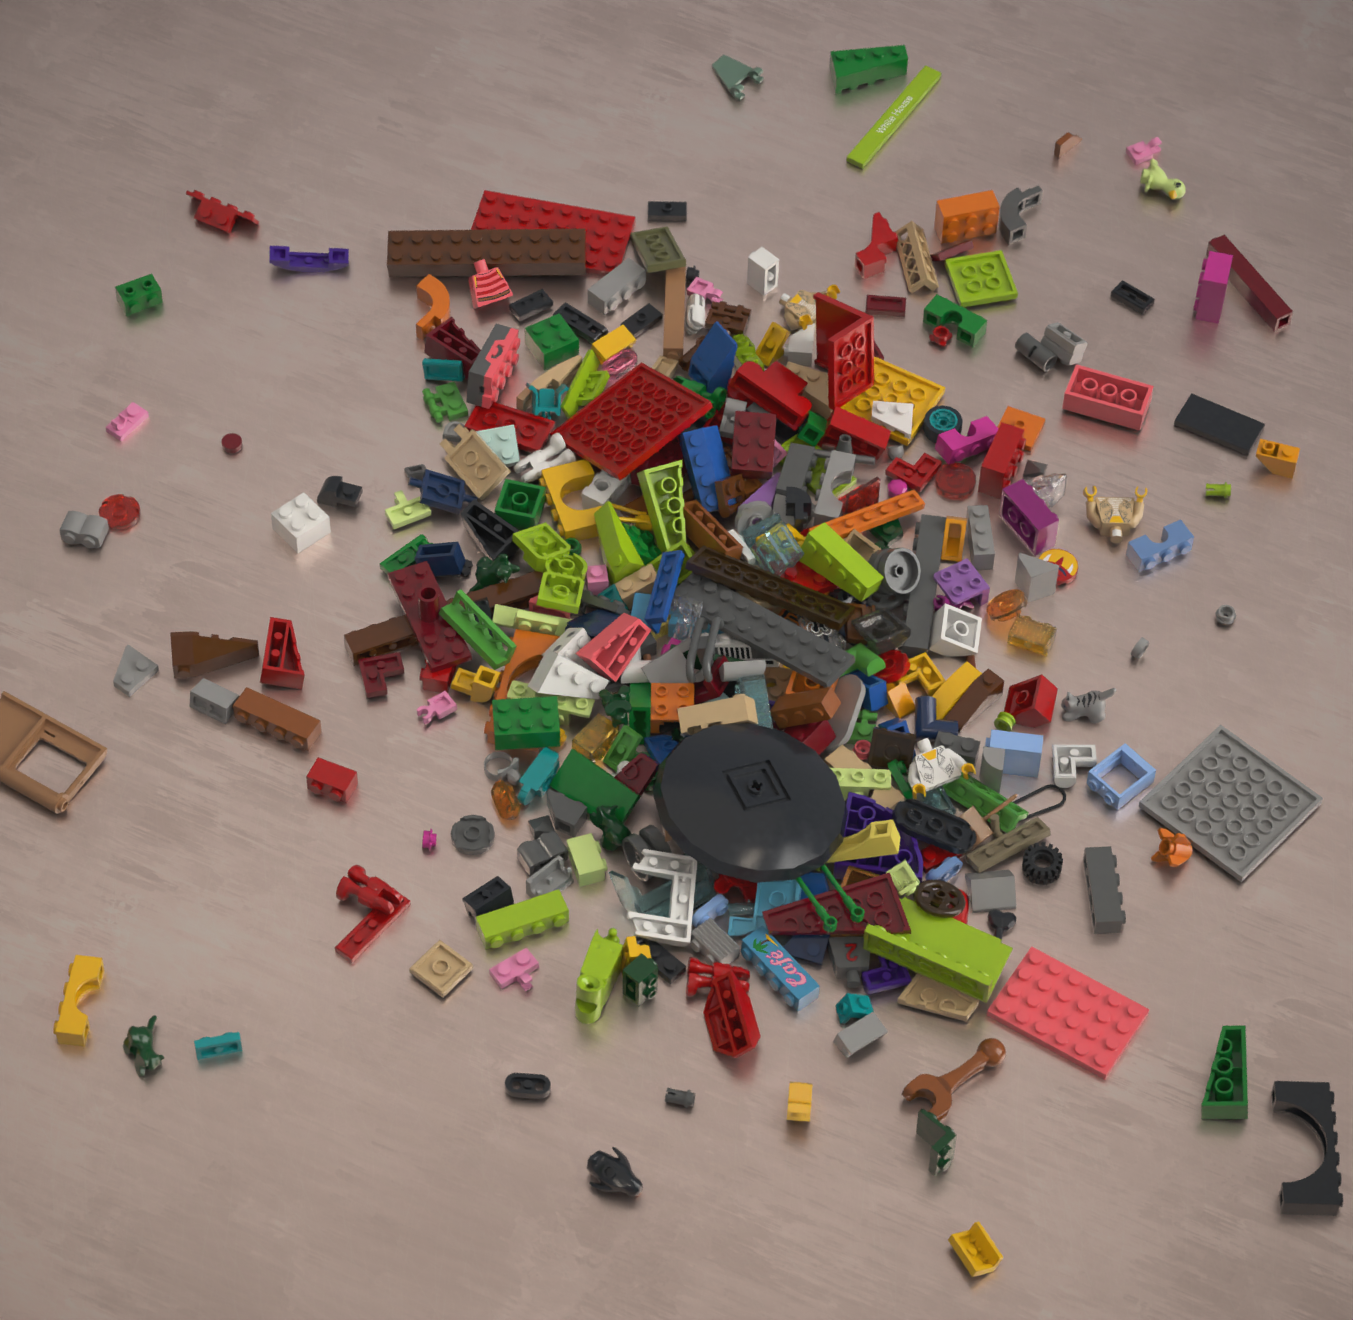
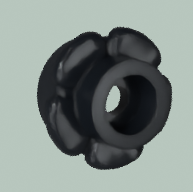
M696 266L687 267L686 283H692L696 277L699 278V270H696Z

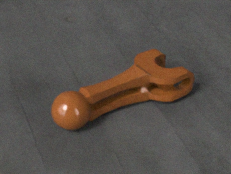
M995 1038L985 1039L978 1045L977 1053L960 1067L939 1077L930 1074H920L905 1086L901 1095L907 1101L917 1097L928 1099L932 1104V1108L928 1112L933 1113L940 1122L948 1114L952 1104L953 1092L973 1075L984 1070L985 1066L996 1067L1000 1065L1006 1056L1005 1047L1001 1041Z

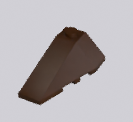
M194 631L170 632L174 678L198 677L259 657L258 640L237 637L227 640L220 639L219 635L212 634L211 637L199 636V632Z

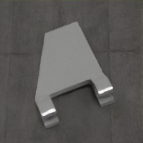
M692 638L684 639L677 646L641 668L650 684L689 683L686 676V658L683 652L689 650ZM702 669L695 673V682L704 680Z

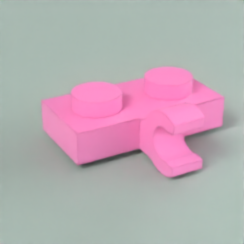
M525 948L490 968L489 974L501 989L517 981L526 992L533 988V985L530 983L533 980L529 973L539 968V962Z

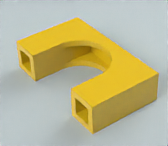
M585 459L541 470L539 486L545 487L546 504L551 506L552 520L557 522V532L564 540L575 538L578 541L598 537L594 513L602 506L586 510H576L568 507L562 501L567 494L582 490L592 483L594 471L590 462Z

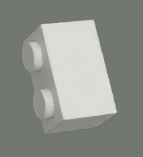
M763 247L752 252L748 257L747 284L763 296L777 287L779 259Z

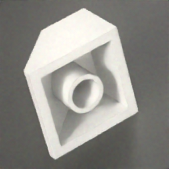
M945 603L933 614L928 650L946 657L976 655L978 653L982 618Z

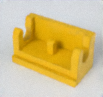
M621 325L592 343L591 350L594 351L600 361V365H604L609 358L623 349L633 347L637 340L624 325Z

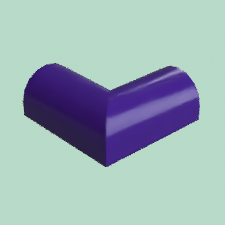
M878 955L881 967L864 971L861 974L862 985L866 995L907 986L912 981L906 967Z

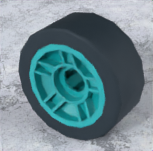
M942 405L931 408L925 414L923 426L925 436L930 441L936 443L939 434L955 428L961 434L962 416L956 409L950 406Z

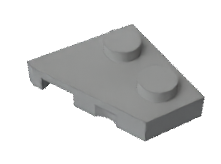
M127 645L113 680L114 687L130 697L159 671V667L133 647Z

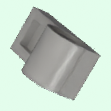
M727 398L719 430L720 436L733 439L735 411H746L747 402Z

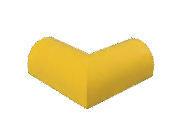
M924 652L909 659V671L904 677L894 683L899 685L904 682L907 685L918 680L926 693L932 697L946 680L927 653Z

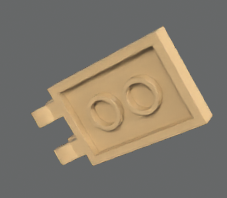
M458 424L453 430L462 440L457 446L447 439L440 443L441 447L448 453L444 459L461 479L465 481L474 494L483 501L511 471L476 431L472 429L469 432L467 428H463L462 425Z

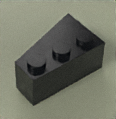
M475 499L460 513L464 527L485 557L494 561L500 554H506L509 560L520 549L512 539L513 533L519 532V530Z

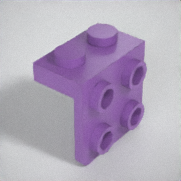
M968 558L934 573L933 579L952 604L958 605L973 597L980 606L988 603L990 587Z

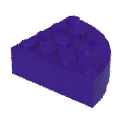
M852 792L848 793L846 803L848 815L844 838L860 832L871 822L893 820V810L890 808H884L877 804L876 800ZM897 828L900 835L898 854L835 862L833 876L836 879L860 882L886 874V871L906 860L921 883L923 860L917 839Z

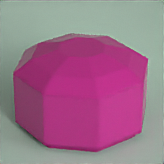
M900 479L892 480L887 485L888 496L891 498L906 493L908 490L906 482Z

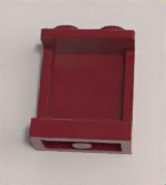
M725 655L717 657L711 667L713 677L711 682L703 680L693 683L694 705L722 695L729 681L722 682L719 674L721 665L724 662H729Z

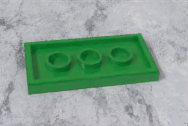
M571 749L550 783L552 788L564 794L565 797L582 802L587 806V813L589 814L597 813L596 808L601 805H617L615 816L623 824L641 797L575 749Z

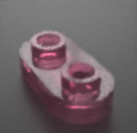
M622 350L603 363L602 371L607 370L610 380L618 379L636 367L637 354L633 350Z

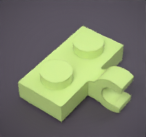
M402 490L394 493L396 506L385 509V515L393 530L431 516V509L428 505L420 503V497L407 501Z

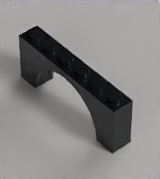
M1274 1081L1271 1091L1273 1112L1293 1116L1307 1124L1319 1138L1324 1153L1323 1163L1313 1174L1298 1181L1282 1182L1279 1192L1280 1214L1337 1216L1339 1207L1343 1206V1194L1339 1193L1338 1187L1341 1186V1173L1337 1172L1340 1155L1339 1152H1335V1145L1337 1146L1338 1133L1334 1132L1333 1125L1336 1124V1112L1332 1111L1331 1105H1334V1092L1330 1091V1083Z

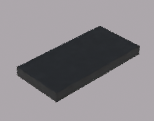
M1192 393L1174 421L1176 426L1245 455H1249L1265 427V424Z

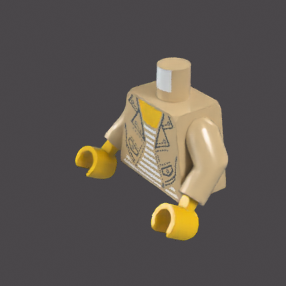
M833 284L826 291L820 293L836 300V294H839L840 290L836 284ZM799 290L794 297L785 293L781 296L779 304L785 306L784 319L791 330H805L807 325H812L813 323H815L816 327V300L813 299V295L816 292Z
M1086 486L1083 489V495L1087 498V519L1099 530L1100 535L1110 536L1112 543H1120L1123 540L1122 536H1128L1130 529L1136 528L1142 519L1144 510L1143 498L1147 495L1146 487L1144 495H1139L1137 493L1138 486L1136 487L1135 496L1137 501H1134V498L1095 497L1094 501L1093 496L1096 495L1097 488L1092 486L1093 494L1091 495L1088 494Z

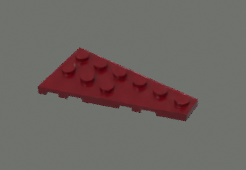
M890 872L842 887L856 906L864 909V918L861 922L851 920V913L836 889L814 896L827 913L837 919V927L834 932L824 930V922L815 911L816 908L809 898L762 912L769 935L864 934L868 924L873 926L879 925L891 934H911V928Z

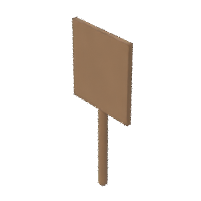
M1017 794L1012 795L983 818L974 806L959 816L971 825L972 831L974 830L976 833V842L973 848L993 834L985 821L992 814H996L1016 799Z

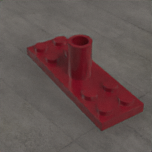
M425 561L387 573L388 580L431 672L434 673L471 661L472 654L465 640L439 614L440 609L448 604L428 562Z

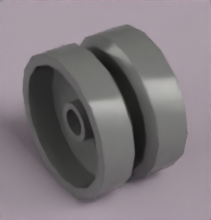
M880 549L873 553L868 561L884 577L879 589L876 591L877 593L884 595L909 593L917 586L920 580V562L910 549Z
M648 825L641 829L639 835L633 833L622 840L623 851L631 868L635 862L640 864L644 857L641 853L643 849L672 853L668 842H665L663 834L654 825ZM634 871L637 877L645 882L655 877Z

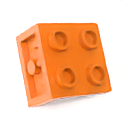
M651 683V733H659V725H664V722H679L677 708L694 705L693 683Z

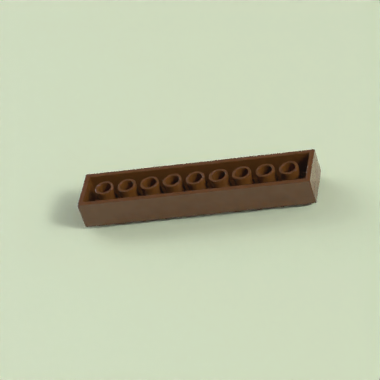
M585 229L388 231L389 277H425L428 274L432 276H473L477 274L474 262L485 259L488 270L498 267L503 276L586 275Z

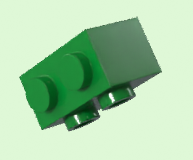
M152 273L115 287L117 301L126 316L163 303L161 288Z

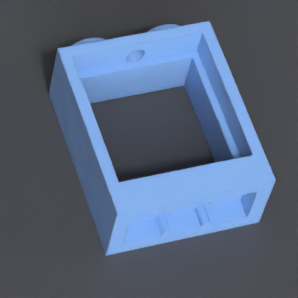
M1125 743L1089 770L1087 784L1092 791L1097 792L1103 797L1108 805H1112L1116 810H1119L1154 782L1156 769ZM1120 763L1139 779L1121 794L1117 793L1101 779Z

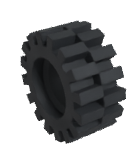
M1037 842L1034 843V848L1030 845L1028 850H1025L1022 871H1024L1025 877L1029 876V881L1032 882L1035 879V884L1043 881V885H1046L1048 880L1050 883H1053L1054 878L1056 880L1059 878L1063 858L1062 853H1058L1059 849L1057 847L1052 849L1053 844L1049 843V846H1045L1046 842H1042L1041 846H1039ZM1037 859H1045L1049 861L1051 865L1049 867L1042 868L1035 865L1034 861Z

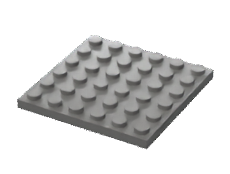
M1220 725L1139 802V807L1175 834H1185L1195 849L1242 882L1322 803L1323 798Z

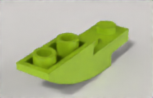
M743 334L734 335L733 340L737 343V351L734 358L736 368H740L747 361H752L760 365L762 371H765L764 363L756 355L755 345Z

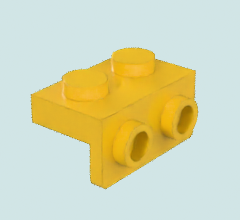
M979 1221L974 1222L969 1230L952 1234L948 1239L972 1277L993 1272L1003 1259L1002 1254Z

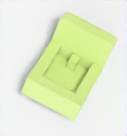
M906 860L886 871V873L890 872L900 896L903 894L906 896L911 895L920 883Z

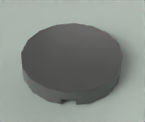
M468 815L460 818V821L455 822L451 830L452 844L458 851L467 855H478L489 850L495 838L494 827L491 822L489 823L486 821V818L479 815Z

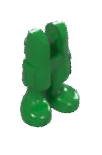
M678 375L673 379L711 401L713 408L703 416L707 419L713 418L716 410L719 411L726 400L727 390L723 387H717L713 393L706 392L707 387L697 381H691Z

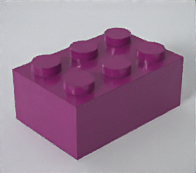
M1023 479L1003 488L999 510L1000 517L1034 556L1054 547L1059 524L1058 516L1051 512L1045 501L1040 499L1032 486L1028 485Z

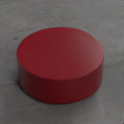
M229 433L222 438V449L225 452L232 454L241 450L242 438L238 434Z

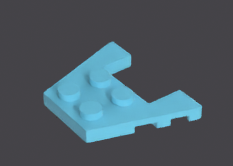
M795 879L758 882L753 918L730 916L728 935L731 938L748 935L762 925L767 930L762 912L800 900L802 888Z

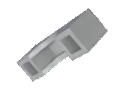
M832 450L830 458L826 457L824 464L826 473L821 474L819 485H822V487L817 489L815 501L818 502L817 505L812 506L811 517H814L813 526L842 516L843 502L838 500L832 491L839 485L851 483L855 469V454Z

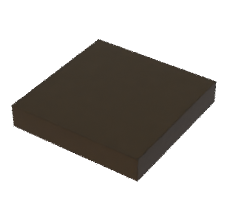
M874 727L868 764L872 769L889 770L888 763L897 759L898 762L903 761L909 772L917 735Z

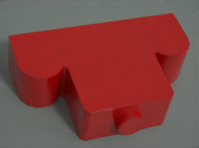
M747 361L736 370L729 384L769 413L776 414V418L795 431L804 423L812 407L811 402L802 396L808 384L807 381L778 361L771 364L765 371H762L761 366L757 363Z

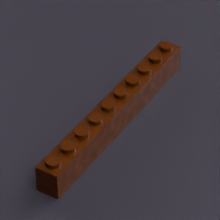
M538 571L529 572L516 578H510L507 583L501 582L489 585L486 588L471 591L466 595L472 601L487 597L492 616L495 604L524 610L529 608L530 598L538 596L543 573ZM453 598L448 599L446 601L447 604L452 603ZM460 600L459 604L465 609L464 603ZM405 615L393 617L387 621L372 624L366 628L354 630L344 635L345 649L353 666L358 665L359 659L391 654L419 645Z

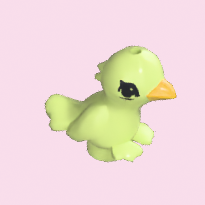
M1151 159L1148 169L1143 168L1140 183L1145 184L1144 192L1147 193L1149 188L1161 190L1171 200L1180 199L1184 196L1186 192L1184 183L1178 179H1168L1164 171L1158 166L1157 160Z

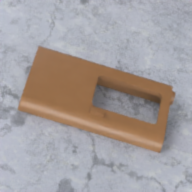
M3 691L0 698V782L56 814L65 811L71 799L103 762L107 755V748ZM44 740L86 764V767L65 792L57 793L16 770L17 766L38 741Z

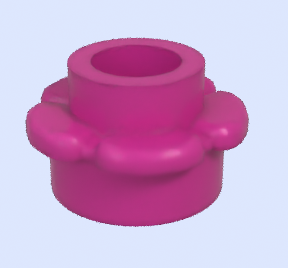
M432 829L430 831H423L422 848H429L431 850V846L436 847L437 834L432 833Z

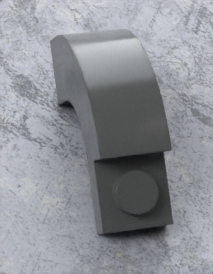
M1039 185L1024 192L1016 188L1003 199L1000 207L999 230L1008 244L1025 238L1027 224L1019 214L1041 204L1043 190Z

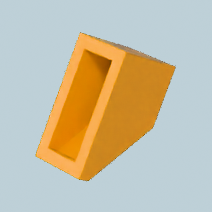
M946 517L941 554L942 560L962 561L967 518Z

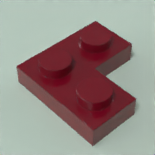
M400 652L358 660L366 698L387 695L384 677L404 674Z

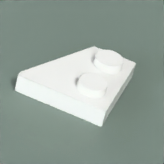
M873 401L871 421L885 426L886 429L892 432L895 430L905 434V438L911 439L913 404Z

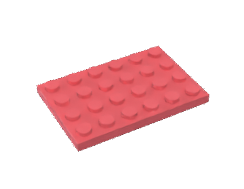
M1031 946L987 1010V1016L1095 1075L1106 1079L1148 1016L1150 1009Z

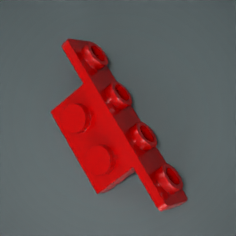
M194 190V192L186 191L187 196L201 202L194 216V219L229 234L237 217L255 225L259 224V221L254 218L255 214L249 211L239 212L236 206L227 204V206L222 205V201L214 197L207 199L204 197L205 194Z

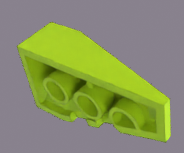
M607 501L594 513L603 563L607 567L608 580L613 585L637 572L645 565L611 502Z

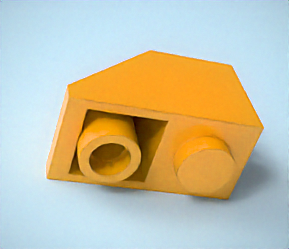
M1260 439L1256 457L1272 474L1293 479L1300 448Z

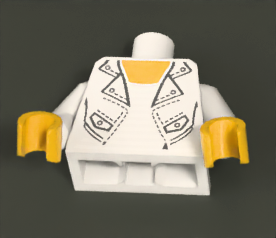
M926 738L916 743L921 754L913 758V762L909 766L907 779L913 790V798L917 799V793H921L926 797V792L957 780L962 774L964 779L967 780L969 779L967 773L973 772L975 775L976 771L973 764L967 763L951 749H945L943 745L933 749L929 739Z

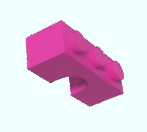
M988 416L982 417L970 423L967 436L961 435L955 428L939 434L935 450L948 465L960 462L964 458L977 455L989 449L998 428Z

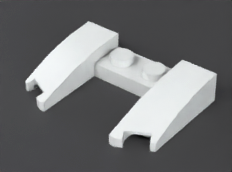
M643 849L641 852L644 855L640 864L635 862L631 870L672 880L669 917L629 911L627 913L628 920L633 919L637 930L634 932V936L669 945L686 947L690 943L697 860L690 856Z

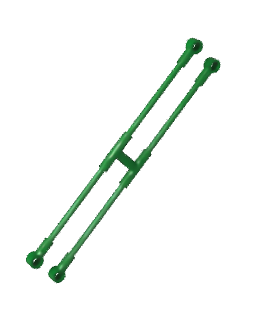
M821 866L820 868L843 898L844 904L851 913V920L861 922L864 918V909L856 906L851 897L847 896L827 866ZM801 877L796 878L795 880L824 922V930L834 932L837 927V919L830 916L825 908L818 903Z

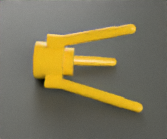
M611 503L614 509L637 515L635 518L619 517L620 521L634 523V526L644 531H652L650 517L646 512Z

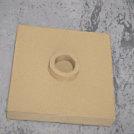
M439 940L409 968V972L443 998L473 969V964Z

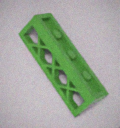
M461 589L456 591L452 603L442 607L439 614L494 670L510 663L517 645ZM460 600L464 603L465 609L459 604ZM474 614L478 617L479 623L475 620ZM488 628L492 631L493 637L489 634ZM502 642L508 647L507 652L503 648Z
M962 774L959 779L944 784L939 788L941 792L969 809L974 806L982 818L1007 800V798L969 774V779L967 780L964 779ZM1010 802L996 813L999 815L1000 829L1006 833L1015 829L1019 820L1027 818L1029 812Z

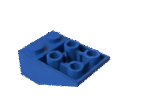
M718 321L714 323L692 356L688 373L692 380L704 384L707 387L706 392L713 393L717 387H723L727 390L728 380L731 378L732 369L734 368L735 352L737 351L736 341L733 340Z

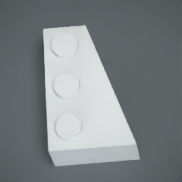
M547 649L528 687L537 693L599 700V692L605 689L609 680Z

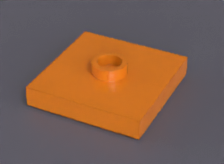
M1008 406L997 428L1003 422L1025 429L1024 438H1026L1024 450L1031 452L1046 419Z

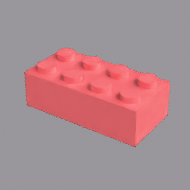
M1076 364L1064 394L1062 409L1140 431L1151 403L1154 386Z

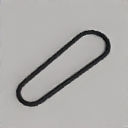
M1049 784L1013 801V803L1016 804L1050 787L1059 789L1062 792L1063 799L1059 804L1029 814L1025 818L1028 819L1063 805L1066 801L1065 791L1056 785Z

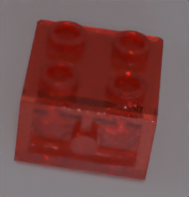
M875 477L866 484L860 485L839 498L838 500L843 502L842 516L878 503L881 479Z

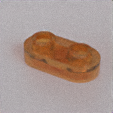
M502 780L495 782L491 789V796L499 815L507 820L516 819L520 813V803L512 785Z

